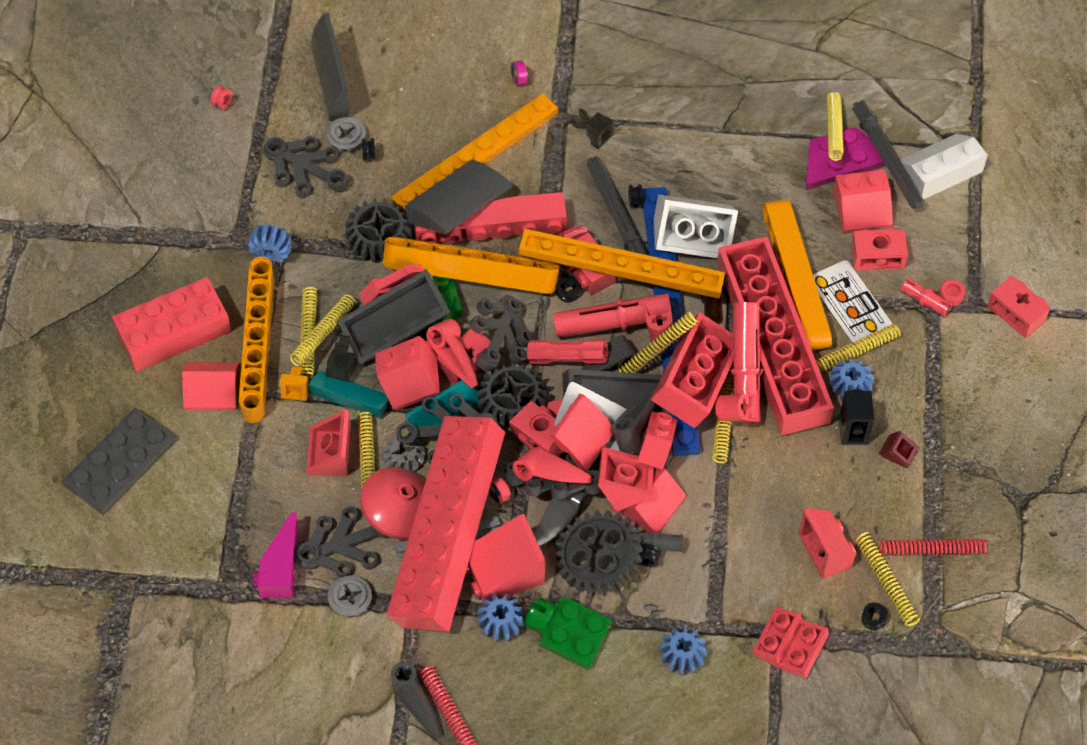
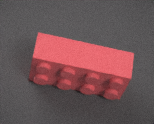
M208 277L112 316L116 333L135 372L231 332L229 317Z
M700 312L694 317L698 323L680 337L651 398V401L693 428H696L710 413L734 361L733 334Z

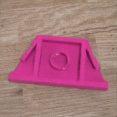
M856 127L842 131L843 155L841 156L842 159L838 161L829 158L828 135L811 139L809 142L806 189L835 182L837 175L868 172L886 167L870 138Z

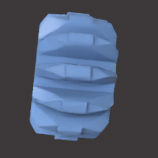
M268 223L264 226L257 225L256 229H253L252 233H250L248 240L249 252L254 254V258L266 257L272 264L276 261L283 263L284 258L288 257L292 248L291 235L286 233V229L278 228L277 224L275 226H270Z
M852 358L848 360V363L840 360L838 366L832 368L829 384L833 387V395L841 394L840 399L843 401L845 391L854 389L872 391L874 375L870 374V366L863 367L862 360L858 363H854Z
M505 593L502 599H498V596L494 594L492 602L484 599L483 608H479L477 613L478 617H480L478 626L484 628L483 634L485 637L493 633V640L496 642L499 636H503L508 641L509 633L517 636L519 633L518 627H522L524 619L521 617L524 614V610L522 607H517L518 601L516 598L508 601V595Z
M686 626L683 627L682 632H679L674 627L671 635H664V643L660 645L659 651L663 654L661 656L662 663H669V671L679 668L678 672L680 675L684 673V669L693 674L695 666L701 667L703 665V658L707 656V649L704 648L705 639L697 638V630L690 634Z

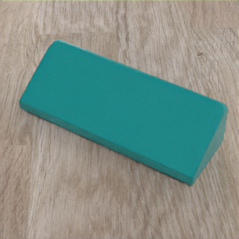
M319 371L308 384L309 394L360 412H371L372 416L382 419L389 404L385 393L323 371Z
M462 380L434 396L438 404L451 415L454 412H459V410H452L448 405V400L453 394L463 396L464 402L472 408L478 405L479 402L477 400V387L471 389ZM454 397L451 403L454 407H459L461 400ZM426 401L425 407L433 409L435 407L434 401ZM422 404L405 415L406 422L412 423L415 427L442 425L443 423L433 413L425 412L422 409Z

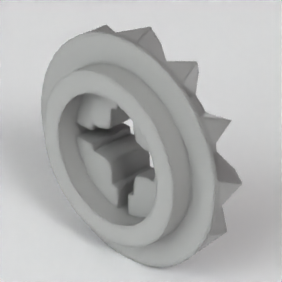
M342 117L334 120L326 131L330 146L336 147L339 152L342 149H347L350 152L352 148H359L362 138H365L366 135L364 125L359 120L351 117ZM342 133H350L351 139L347 137L342 138Z
M408 434L407 436H402V437H403V438H409V437H410V434ZM397 438L388 439L386 446L383 448V461L388 468L398 467L414 472L423 464L425 459V449L420 443L419 438L409 444L400 443ZM400 447H403L406 451H409L407 461H405V458H403V456L399 454L401 449Z
M344 576L337 579L328 591L329 606H331L336 614H341L346 618L354 615L358 617L361 612L368 609L372 601L370 586L365 580L357 576ZM346 589H348L351 595H357L354 597L353 605L348 600L343 601L346 598Z

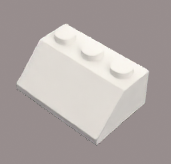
M955 134L900 159L923 199H926L982 173L988 155L974 137Z
M658 194L654 214L655 249L717 258L719 247L732 245L738 210L727 204Z

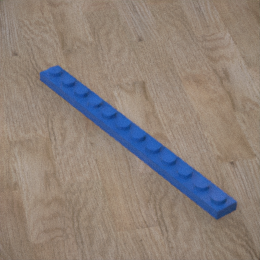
M666 187L643 188V215L648 255L676 261L675 252L655 249L654 214L658 194L667 196ZM652 284L653 296L668 293L673 324L675 322L678 323V319L681 320V317H683L680 290ZM657 321L658 326L663 325V322ZM677 338V341L671 343V346H668V348L661 352L663 373L680 338ZM670 413L672 418L677 419L672 442L673 456L700 455L697 427L693 428Z

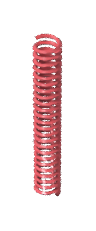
M887 539L886 541H881L880 553L882 555L884 544V555H887L888 543V554L891 555V544L893 546V555L896 554L895 546L897 544V554L900 555L901 543V554L904 555V544L906 546V555L909 554L908 545L910 544V554L912 555L914 543V554L917 555L918 543L919 555L922 554V544L923 554L925 555L927 543V554L929 555L931 543L932 555L935 553L934 544H936V554L938 555L940 543V554L942 555L944 542V554L946 555L948 551L950 555L952 554L951 545L953 543V554L955 555L957 542V553L960 554L962 552L964 555V544L966 543V554L968 555L969 542L971 554H973L974 542V553H978L977 543H979V554H982L983 542V553L986 554V542L988 539H959V541L958 539H947L946 541L944 539L942 541L940 539H934L933 541L931 539L929 541L927 539H921L920 541L918 539L916 541L914 539L912 541L910 539L907 541L905 539L903 541L901 539L899 541L897 539L895 541Z
M429 665L422 669L421 672L420 668H418L417 672L422 677L442 717L447 721L446 724L449 725L448 728L453 732L459 745H477V743H474L475 740L472 739L473 736L470 735L471 732H468L469 728H466L462 717H459L460 713H457L456 706H453L454 702H451L450 695H447L448 691H445L446 688L441 684L439 676H437V673H434L435 669H433V666Z

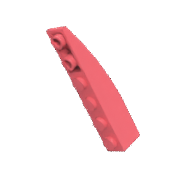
M563 192L493 200L447 234L420 226L415 227L416 240L431 243H458L468 240L482 241L489 238L523 235L524 229L543 233H559L567 230Z

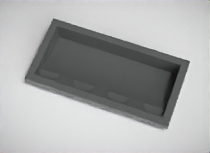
M329 12L323 13L314 27L311 48L329 121H334L342 117H348V88Z
M470 160L405 205L408 223L447 234L512 188V185L504 176L489 166L475 160Z
M426 269L337 322L360 365H363L375 358V353L403 342L448 316L451 312L435 280Z
M568 369L562 373L563 397L569 383L575 382L628 409L652 387H657L662 375ZM655 404L652 412H664L670 415V412Z

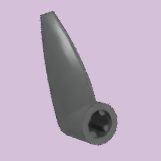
M619 335L607 343L609 353L606 363L585 364L580 370L615 372L622 365L625 366V363H628V360L631 361V358H634V355L637 356L626 337Z
M652 387L613 423L612 430L621 452L630 453L641 447L640 433L656 404L651 401L656 387Z
M581 490L568 495L564 499L552 497L534 533L539 546L559 534L576 513L578 514L581 511L587 493Z
M408 662L397 663L391 670L392 687L395 693L415 719L435 739H439L444 734L436 713L417 680L415 667ZM402 677H404L405 679L409 678V680L404 681L403 679L400 680V678H402Z

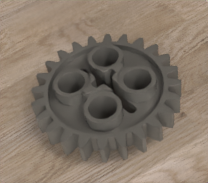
M596 510L594 517H590L588 512H586L585 520L583 521L576 517L577 525L567 524L566 526L570 532L568 534L560 533L564 542H556V546L560 551L554 553L558 560L555 564L560 571V575L563 579H566L570 587L575 585L578 592L582 591L585 587L588 595L592 593L593 589H596L598 594L601 595L605 587L611 593L613 592L612 585L614 584L622 588L621 580L623 578L631 580L628 574L629 571H638L634 563L642 562L638 554L643 552V548L639 544L642 542V539L637 534L636 527L631 525L628 518L622 520L618 512L612 517L609 510L605 512L604 516H601L599 510ZM593 536L591 540L585 541L587 537ZM619 539L617 543L611 544L613 540ZM587 560L583 565H578L581 561ZM613 563L610 568L604 569L607 564Z

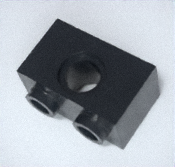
M861 389L845 391L839 414L841 445L868 444L875 419L872 391H863Z

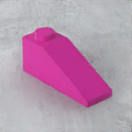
M291 512L261 558L259 571H254L253 586L258 587L260 598H293L296 567L295 551L297 549L299 531L297 512Z

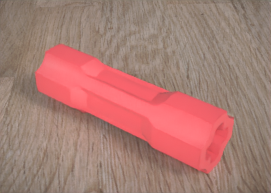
M606 339L585 340L583 342L530 340L527 348V359L530 364H549L551 362L606 363L609 353Z

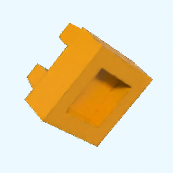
M292 366L290 374H281V399L307 401L309 395L308 376H301L302 367Z

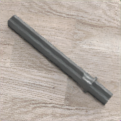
M861 100L859 103L855 102L852 110L860 122L859 127L867 133L912 209L922 207L924 199L877 123V116L872 115L864 100Z
M598 156L589 158L587 166L622 236L624 249L647 255L642 245L643 239L637 235Z

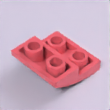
M579 393L561 421L556 425L551 436L559 449L569 453L577 467L587 472L602 451V448L613 435L612 424L584 394Z
M775 607L752 653L779 669L806 679L829 635V631L826 627L802 620L801 615Z

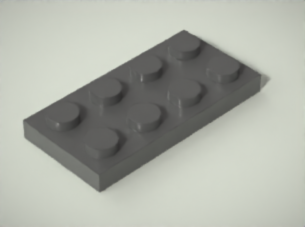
M135 407L62 480L63 485L104 515L176 441L175 436Z

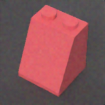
M524 514L515 517L474 542L465 575L470 574L473 580L470 583L475 598L480 597L482 603L484 599L492 602L494 594L498 596V599H502L505 593L510 597L545 583V558Z

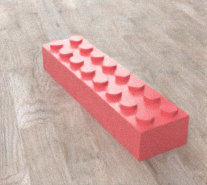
M768 237L719 247L717 267L719 271L725 272L723 283L732 307L734 303H759L760 369H763V373L760 375V382L780 435L831 424L834 406Z
M444 416L386 614L401 628L449 632L505 435V431L492 418Z

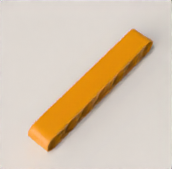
M789 199L765 202L762 207L763 216L775 257L811 350L830 348L832 346L830 328Z
M399 237L385 239L382 265L389 269L399 270L406 265L417 264L422 265L423 269H427L432 276L546 294L556 291L560 268L558 264L550 261Z
M266 257L254 258L250 262L239 391V405L242 418L248 423L261 421L264 418L266 408L274 294L272 263ZM253 382H257V383H258V384H256V385H249V384H251V383H253ZM250 405H257L254 408H247Z

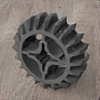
M374 198L371 204L364 201L363 207L356 205L355 212H350L349 220H346L345 237L347 238L348 246L353 248L355 255L361 254L363 260L371 257L373 263L376 258L383 260L386 238H413V224L408 223L403 205L397 207L395 201L387 204L385 198L382 202H377ZM377 226L380 227L381 235L378 233Z
M512 362L510 367L506 368L502 363L500 370L493 368L491 375L485 374L483 382H480L477 393L479 409L483 413L493 414L503 429L506 425H510L509 421L524 408H521V405L528 402V399L533 398L531 401L539 407L541 405L547 407V385L545 382H542L541 374H535L533 367L525 370L524 363L520 367H515L514 362ZM504 385L502 389L497 390V393L493 394L496 389Z

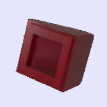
M898 431L887 437L879 455L904 468H908L919 447L901 431Z

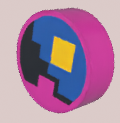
M521 60L511 63V75L516 86L524 85L527 82V70L524 62Z

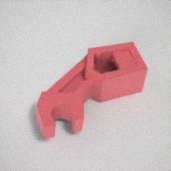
M406 265L383 278L372 279L359 294L363 305L424 271L422 265Z

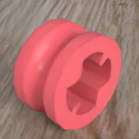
M218 85L212 93L211 105H218L219 109L225 110L231 102L232 90H225L223 86Z

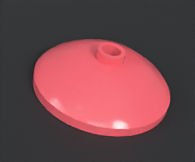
M390 467L376 471L365 481L360 493V506L366 520L373 528L388 537L408 540L426 480L419 474L404 468Z

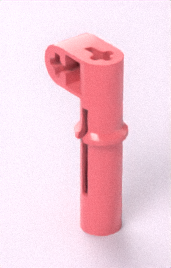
M668 293L626 301L619 298L614 303L553 313L557 338L621 328L623 331L628 326L647 323L649 338L652 342L653 340L656 341V337L659 338L662 332L665 333L668 327L674 325ZM657 321H662L663 325L658 326Z
M734 303V369L730 370V373L734 376V394L718 396L715 402V412L720 421L755 423L760 422V375L763 373V369H760L759 303Z

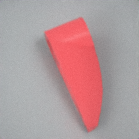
M446 319L431 326L426 334L431 347L471 389L476 387L478 382L473 365L459 341L461 330L455 320Z
M536 447L530 448L513 463V471L522 481L527 482L534 476L559 482L591 483V475Z

